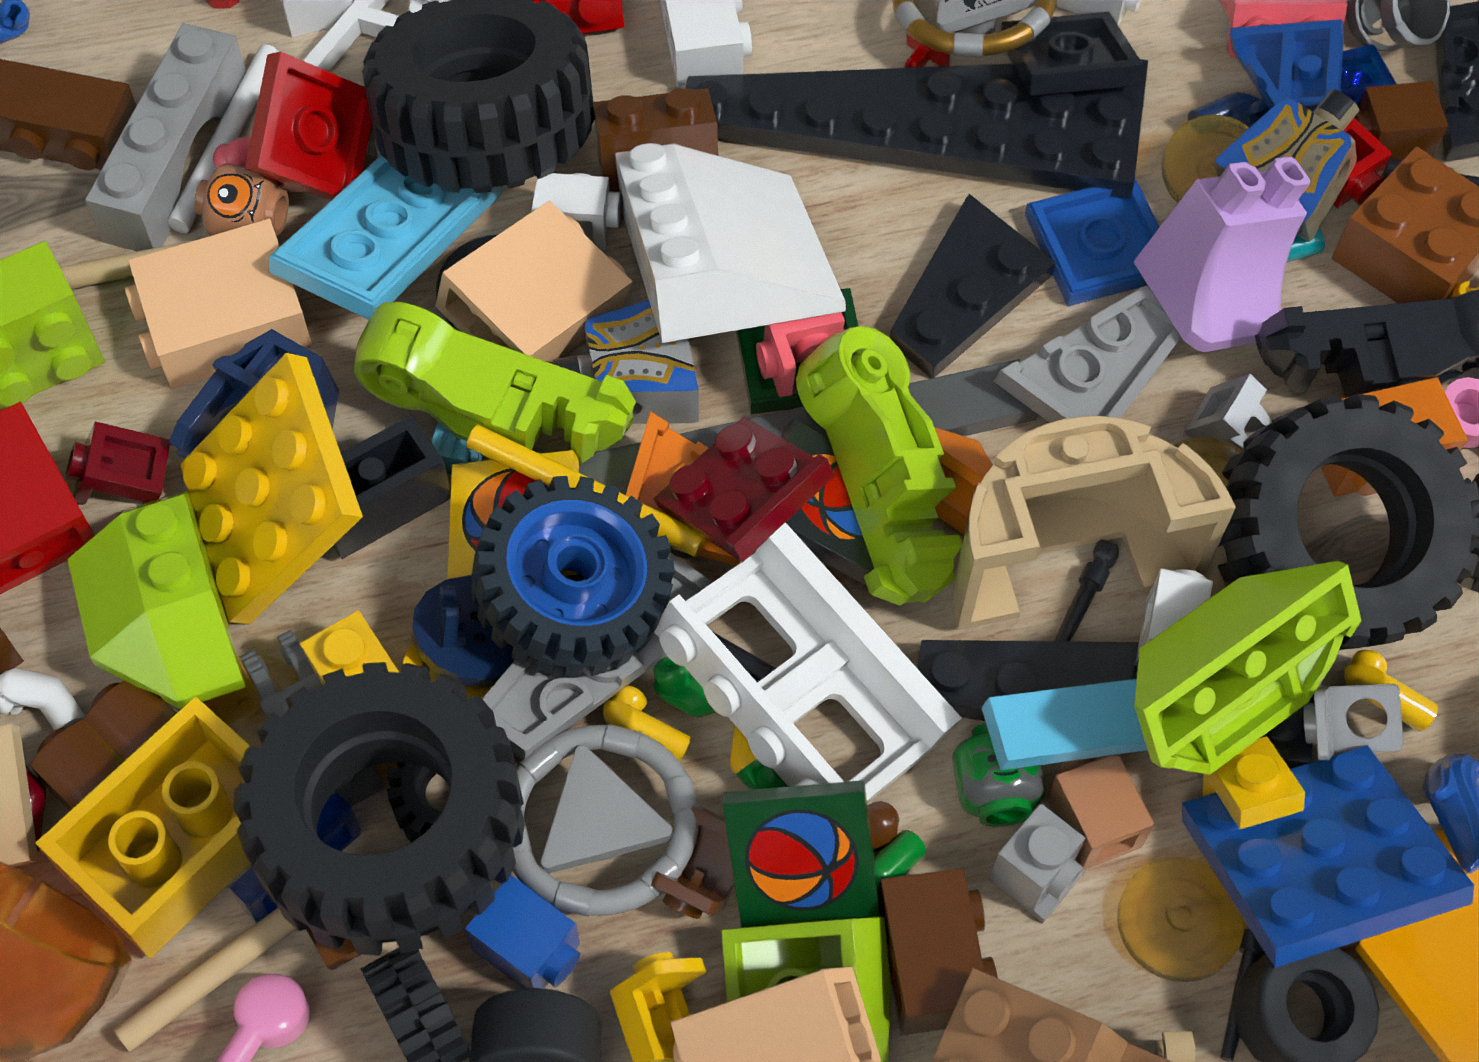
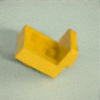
M1267 736L1259 738L1211 775L1203 774L1202 797L1217 793L1239 829L1304 811L1305 791Z
M660 952L636 962L632 967L634 974L609 990L624 1034L625 1043L630 1051L633 1062H675L673 1056L675 1037L670 1022L690 1016L681 989L706 973L702 958L674 959L672 952Z

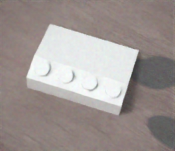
M647 143L636 146L631 151L615 153L622 214L662 343L846 311L843 294L791 175L676 144L661 146L659 144Z

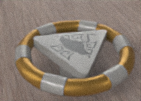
M893 0L895 17L909 36L936 51L954 56L968 57L1000 54L1032 41L1050 23L1056 6V0H939L936 28L926 22L914 5L913 0ZM1034 6L1017 25L995 33L996 18L1016 14Z

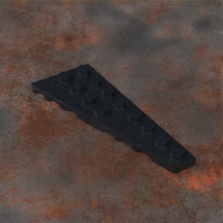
M1140 59L1143 63L1141 85L1030 96L1013 64L688 76L685 88L692 90L708 88L717 120L718 139L1074 191L1097 187L1112 190L1110 196L1131 199L1135 182L1148 60Z

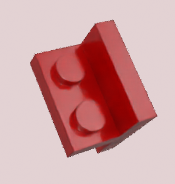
M281 51L267 54L245 170L278 181L280 189L286 190L287 194L305 191L331 201L363 172L372 124L365 87Z

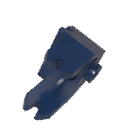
M273 329L247 342L238 353L231 356H222L215 360L212 366L216 372H214L178 419L168 443L178 449L176 452L178 456L185 459L285 353L307 357L333 430L339 389L325 361L321 356Z

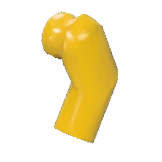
M1364 649L1352 655L1351 665H1347L1344 668L1346 685L1396 684L1400 689L1402 722L1419 732L1424 731L1432 724L1438 712V704L1386 674L1387 662L1381 654ZM1365 699L1369 703L1386 712L1384 707L1377 701L1372 699Z
M627 685L613 695L611 700L605 701L603 715L606 724L641 731L643 734L661 743L680 762L689 745L691 736L642 712L647 704V699L643 692Z

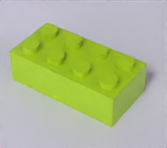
M46 240L0 260V410L20 401L24 403L31 396L66 380L80 378L90 369L106 363L76 297Z

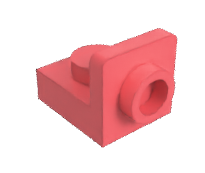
M842 312L765 325L764 341L756 344L758 365L764 379L773 378L780 398L792 395L796 363H802L830 335L843 331L845 320Z

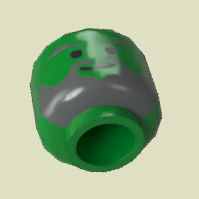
M983 723L974 727L971 731L972 736L961 742L952 756L958 797L962 809L972 816L979 817L980 823L985 826L1003 827L1026 821L1033 813L1032 809L1039 805L1046 794L1041 765L1000 771L987 724Z

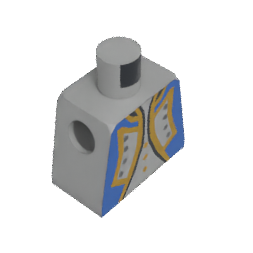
M649 300L589 318L584 323L587 354L553 359L554 365L602 382L605 375L623 380L636 401L633 408L634 419L632 424H647L650 411L669 423L699 422V389L688 339L662 343Z

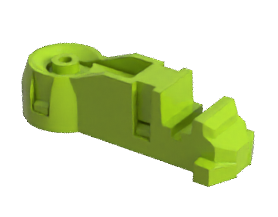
M384 302L375 307L357 343L353 371L357 381L368 392L393 406L429 413L456 438L464 441L468 440L472 429L479 424L532 450L541 433L553 436L556 427L563 428L564 441L571 443V450L578 457L579 464H582L593 457L596 451H603L621 440L624 433L629 430L634 419L633 408L636 401L623 380L605 375L602 382L455 330L437 315L409 303Z
M858 326L830 335L800 364L796 377L797 390L806 411L827 432L874 569L864 576L869 594L899 606L904 603L915 602L924 604L955 580L953 573L954 558L962 547L959 534L945 535L943 530H933L932 523L938 519L935 507L957 487L953 478H945L939 461L944 452L932 420L909 392L910 371L902 351L888 336L875 328Z

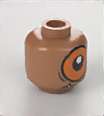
M233 164L219 166L214 170L209 181L202 180L197 187L194 201L195 212L197 215L203 216L204 226L210 236L266 219L271 220L275 235L279 236L287 220L289 205L287 191L280 189L278 181L245 170L243 166Z

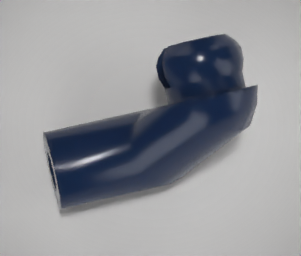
M1234 92L1191 110L1188 114V123L1191 131L1198 137H1203L1223 127L1244 133L1270 109L1263 99L1243 92Z

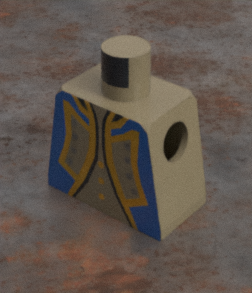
M1335 89L1329 91L1313 112L1292 98L1281 99L1216 158L1214 164L1217 175L1220 177L1228 165L1232 163L1246 162L1256 167L1260 172L1266 171L1275 158L1291 156L1296 159L1310 179V185L1298 199L1306 210L1307 215L1296 235L1310 243L1357 161L1355 140L1345 133L1344 129L1357 115L1359 108L1347 95Z

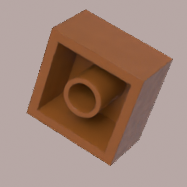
M1416 146L1350 216L1331 259L1397 303L1448 299L1459 283L1469 281L1479 269V186Z

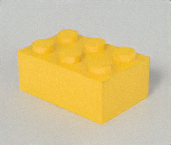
M196 696L36 842V845L55 868L149 960L250 864L237 833L241 823L234 812V789L240 783H245L238 768L245 750L250 745Z

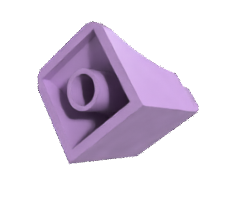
M1293 157L1275 158L1266 171L1259 172L1256 167L1246 162L1229 164L1220 177L1196 179L1133 261L1182 339L1194 349L1209 352L1256 343L1255 335L1260 331L1262 322L1281 310L1282 282L1286 262L1298 229L1307 215L1306 210L1298 199L1310 185V179Z

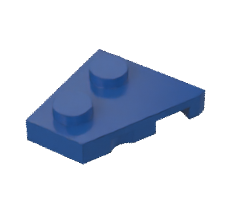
M1342 19L1230 28L1232 50L1269 109L1273 108L1281 99L1292 98L1313 112L1331 89L1340 91L1344 43Z

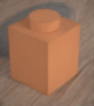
M1119 754L1109 755L1098 760L1095 758L1073 760L1059 768L1057 771L1058 775L1054 779L1046 800L1055 815L1085 837V841L1076 858V861L1085 870L1143 847L1155 824Z

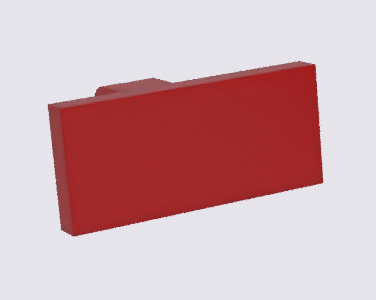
M906 33V45L915 51L907 59L905 68L923 67L929 60L938 66H949L950 54L931 49Z

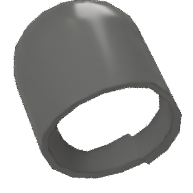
M1348 0L1346 19L1350 32L1355 39L1370 49L1391 51L1406 47L1424 46L1438 40L1443 33L1450 15V0ZM1382 18L1383 27L1396 44L1386 46L1370 39L1367 34L1379 35L1384 33L1382 28H1374L1372 26Z

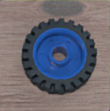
M556 476L552 478L548 489H545L540 479L527 484L523 496L515 490L505 498L502 508L497 506L489 516L474 555L471 594L473 605L479 604L477 617L483 628L493 627L491 639L500 649L507 644L513 646L511 658L523 665L529 657L537 659L539 662L536 671L551 675L555 665L563 666L564 677L578 678L583 668L586 667L589 668L591 676L605 673L612 662L616 668L627 663L634 651L639 653L654 634L659 620L668 605L673 587L671 582L674 576V559H668L671 546L667 536L657 537L660 523L652 513L641 518L640 512L643 504L632 495L624 504L617 501L620 488L607 483L602 494L594 492V479L580 476L576 487L570 488L567 476ZM560 571H574L580 574L585 581L569 580Z

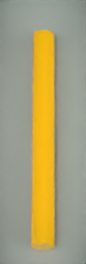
M479 424L472 429L466 446L536 481L541 479L542 483L548 487L552 478L556 476H567L570 488L576 487L580 476L587 477ZM594 480L593 491L602 494L606 485ZM619 492L617 501L624 504L629 497ZM645 504L642 505L640 517L644 518L652 513L660 523L657 537L666 535L671 546L693 557H697L706 538L682 522Z

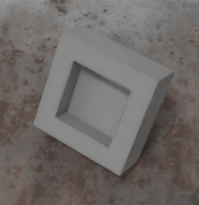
M1251 374L1210 387L1184 432L1199 447L1214 443L1232 456L1243 452V442L1248 438L1244 428L1254 432L1270 424L1269 415L1260 404L1267 389Z

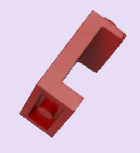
M21 401L0 410V594L68 561L69 557L95 536Z

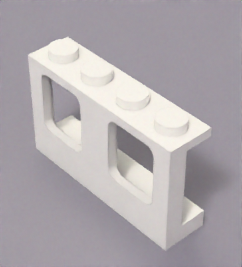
M786 522L753 555L693 597L685 601L679 594L670 600L654 631L659 637L660 644L666 655L675 664L684 666L703 688L704 695L710 706L717 713L728 717L748 739L750 750L756 759L764 766L773 768L788 787L844 782L794 725L825 700L833 699L840 702L880 749V757L850 780H865L867 803L934 750L962 719ZM740 602H748L754 605L788 643L793 652V656L759 682L752 678L707 626Z

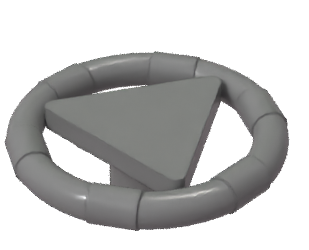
M612 724L587 725L557 734L526 759L519 762L516 770L524 802L521 806L524 817L526 803L534 785L559 764L562 759L574 754L541 859L542 867L532 854L526 824L524 826L522 844L513 847L516 865L513 869L514 874L520 882L559 910L587 917L620 914L643 906L653 899H657L664 892L651 885L657 871L673 878H678L682 874L681 872L686 867L697 841L699 828H697L696 818L691 809L693 806L699 808L691 777L688 776L679 760L661 743L637 730ZM602 749L638 758L650 766L665 783L674 816L673 832L672 827L591 750ZM669 842L665 853L637 880L617 888L595 890L559 881L549 874Z

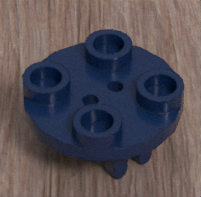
M471 575L444 580L425 592L414 609L411 638L418 656L427 664L430 678L434 682L437 681L440 675L447 674L464 685L486 688L493 686L515 660L511 658L512 645L507 644L500 649L491 639L492 626L483 628L480 621L472 620H479L477 617L479 604L473 605L471 594L473 580H471Z

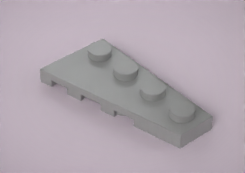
M669 553L668 559H674V576L671 582L673 587L669 601L679 594L687 601L713 583L685 562ZM654 633L647 645L639 653L634 651L627 663L616 668L612 662L605 673L591 676L589 668L586 667L583 668L578 678L564 677L563 666L556 665L551 675L536 671L539 662L537 659L529 657L524 665L515 660L482 699L493 710L496 725L504 728L513 754L524 760L545 742L569 729L667 655L660 644L659 637Z

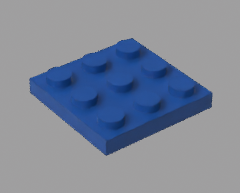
M1368 745L1334 755L1330 760H1318L1290 769L1305 791L1304 811L1239 829L1217 793L1182 803L1183 824L1275 968L1473 903V882Z

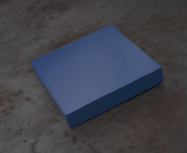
M1136 178L1131 199L1110 196L1112 190L1093 187L1027 203L1025 217L1041 251L1056 262L1053 277L1067 307L1148 286L1133 261L1160 226Z

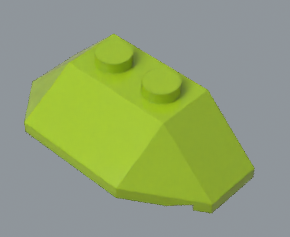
M188 490L126 509L67 559L89 655L95 666L138 688L160 695L163 701L179 709L186 706L195 696L204 702L246 688L204 540L200 534L199 524Z
M1334 561L1240 577L1140 647L1134 707L1152 763L1164 768H1176L1211 775L1309 702L1334 664L1344 636L1351 637L1362 621L1348 564Z

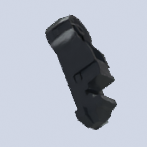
M1479 289L1450 299L1303 312L1302 306L1283 308L1262 322L1260 331L1255 335L1257 349L1264 364L1276 376L1284 378L1286 386L1293 394L1306 392L1320 371L1321 364H1324L1326 374H1338L1345 398L1355 394H1365L1438 377L1441 385L1466 377L1479 379Z

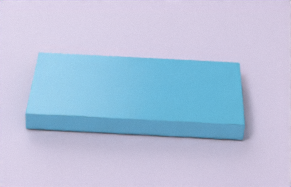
M381 155L269 256V273L369 320L375 307L384 302H393L502 195V186L492 187V192L475 193L474 189H461L459 193L443 191L436 184L428 188L417 184L409 176L404 177L388 164V160Z

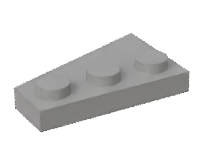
M1143 286L1090 317L1083 326L1064 337L1059 335L1047 342L1038 352L1021 362L1017 360L1001 369L993 382L1049 423L1081 416L1121 418L1181 339V336L1153 292L1146 286Z

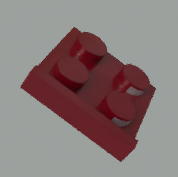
M744 416L736 424L722 429L718 433L715 443L691 465L678 469L670 478L669 485L653 499L660 509L739 561L744 562L832 480L835 475L828 459L818 454L814 458Z

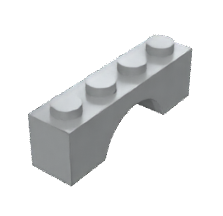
M186 23L181 24L85 199L103 243L136 252L164 245L172 229L167 220L180 197L182 173L190 146L197 132L208 120L220 122L246 73L236 36Z

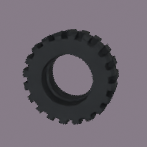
M438 0L423 4L422 9L415 13L407 11L398 16L393 27L386 25L378 33L375 41L371 43L363 61V81L376 144L380 154L388 160V164L404 177L409 176L417 184L428 188L436 184L443 191L459 193L461 189H474L475 193L492 192V187L507 185L508 189L522 186L525 184L526 179L534 176L541 179L553 173L556 164L565 165L575 156L578 149L582 148L592 131V123L595 120L594 100L585 37L569 16L564 12H560L554 5L543 0L539 3H535L533 0H449L439 3Z
M1355 394L1344 400L1337 395L1327 397L1272 420V423L1256 430L1243 442L1244 451L1231 456L1222 471L1224 478L1229 480L1225 487L1236 507L1218 547L1224 546L1228 562L1217 566L1224 583L1235 581L1240 577L1316 565L1306 551L1300 537L1297 521L1298 501L1301 490L1309 475L1321 466L1333 464L1355 472L1375 489L1384 504L1390 529L1389 545L1382 565L1369 581L1353 585L1362 621L1351 637L1344 636L1339 650L1384 645L1403 640L1405 634L1422 632L1437 622L1436 611L1451 609L1462 596V587L1455 582L1459 579L1472 577L1479 560L1476 554L1469 552L1471 542L1479 540V518H1473L1471 503L1479 501V492L1476 481L1466 484L1459 469L1465 466L1467 461L1457 446L1447 450L1443 447L1439 440L1444 435V431L1429 418L1414 423L1411 421L1414 414L1411 407L1395 400L1379 407V400L1374 395Z
M386 662L364 663L363 673L346 677L342 668L323 675L325 685L310 693L305 686H302L288 696L285 700L289 709L281 717L274 712L269 714L256 730L262 743L261 747L250 746L245 750L238 768L245 783H240L234 789V812L241 823L237 833L242 848L270 901L276 902L283 917L298 931L306 930L310 927L318 943L337 950L343 946L347 938L351 939L357 954L379 956L382 953L383 943L397 942L401 954L423 949L420 937L439 930L441 937L445 940L463 929L459 916L468 909H471L476 915H481L492 904L495 896L491 883L493 880L499 883L508 882L516 865L513 847H517L523 842L525 822L521 806L524 802L512 747L504 728L496 725L493 710L481 697L471 696L468 699L465 685L447 674L440 675L436 682L431 681L428 668L424 666L405 663L402 665L401 672H389ZM390 762L411 763L432 770L448 782L450 794L441 815L428 831L405 847L384 854L355 855L336 850L324 844L317 835L320 814L331 794L346 779L363 769Z

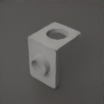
M1396 684L1320 686L1314 692L1315 703L1304 705L1306 742L1318 743L1319 760H1330L1334 753H1344L1368 745L1372 752L1399 751L1403 747L1400 689ZM1372 699L1384 707L1387 713V725L1379 735L1365 738L1351 731L1347 724L1346 715L1349 707L1355 701Z

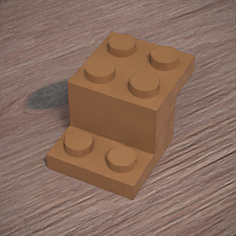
M972 968L931 1062L1172 1061L1129 1044L1101 1021Z

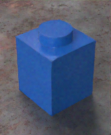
M510 875L508 882L502 883L494 893L495 900L481 915H476L466 926L465 931L471 949L523 989H544L548 983L553 987H557L568 977L580 957V952L576 950L580 945L577 925L557 908Z

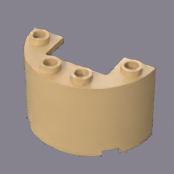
M1081 416L1066 418L1037 427L1006 446L996 456L993 466L986 473L981 483H978L971 504L953 584L952 601L956 628L961 630L1019 618L1021 611L1006 565L1037 559L1038 554L1097 543L1101 539L1107 541L1123 538L1141 592L1151 590L1161 568L1171 571L1180 569L1193 570L1205 576L1236 508L1233 500L1218 475L1196 452L1184 443L1177 448L1167 441L1150 434L1151 426L1117 417Z

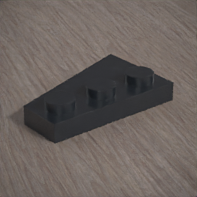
M1479 1L1450 6V15L1446 27L1440 38L1436 40L1440 103L1448 123L1447 131L1443 137L1444 161L1479 155Z
M968 194L892 326L889 338L900 348L908 360L927 376L935 378L1053 275L1056 262L971 194Z

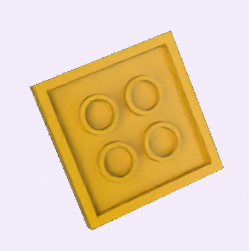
M285 353L180 464L183 479L199 524L200 534L204 540L214 572L217 589L220 592L230 623L251 624L363 517L307 357Z

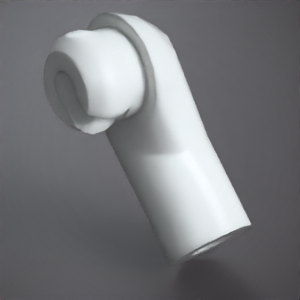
M19 668L7 670L0 674V713L7 715L10 712L12 715H16L25 706L41 710L54 731L62 727H69L84 719L85 714L58 677Z

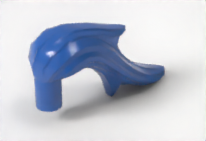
M1455 753L1438 759L1429 767L1425 774L1423 788L1451 845L1458 864L1466 874H1472L1479 870V761L1468 754Z

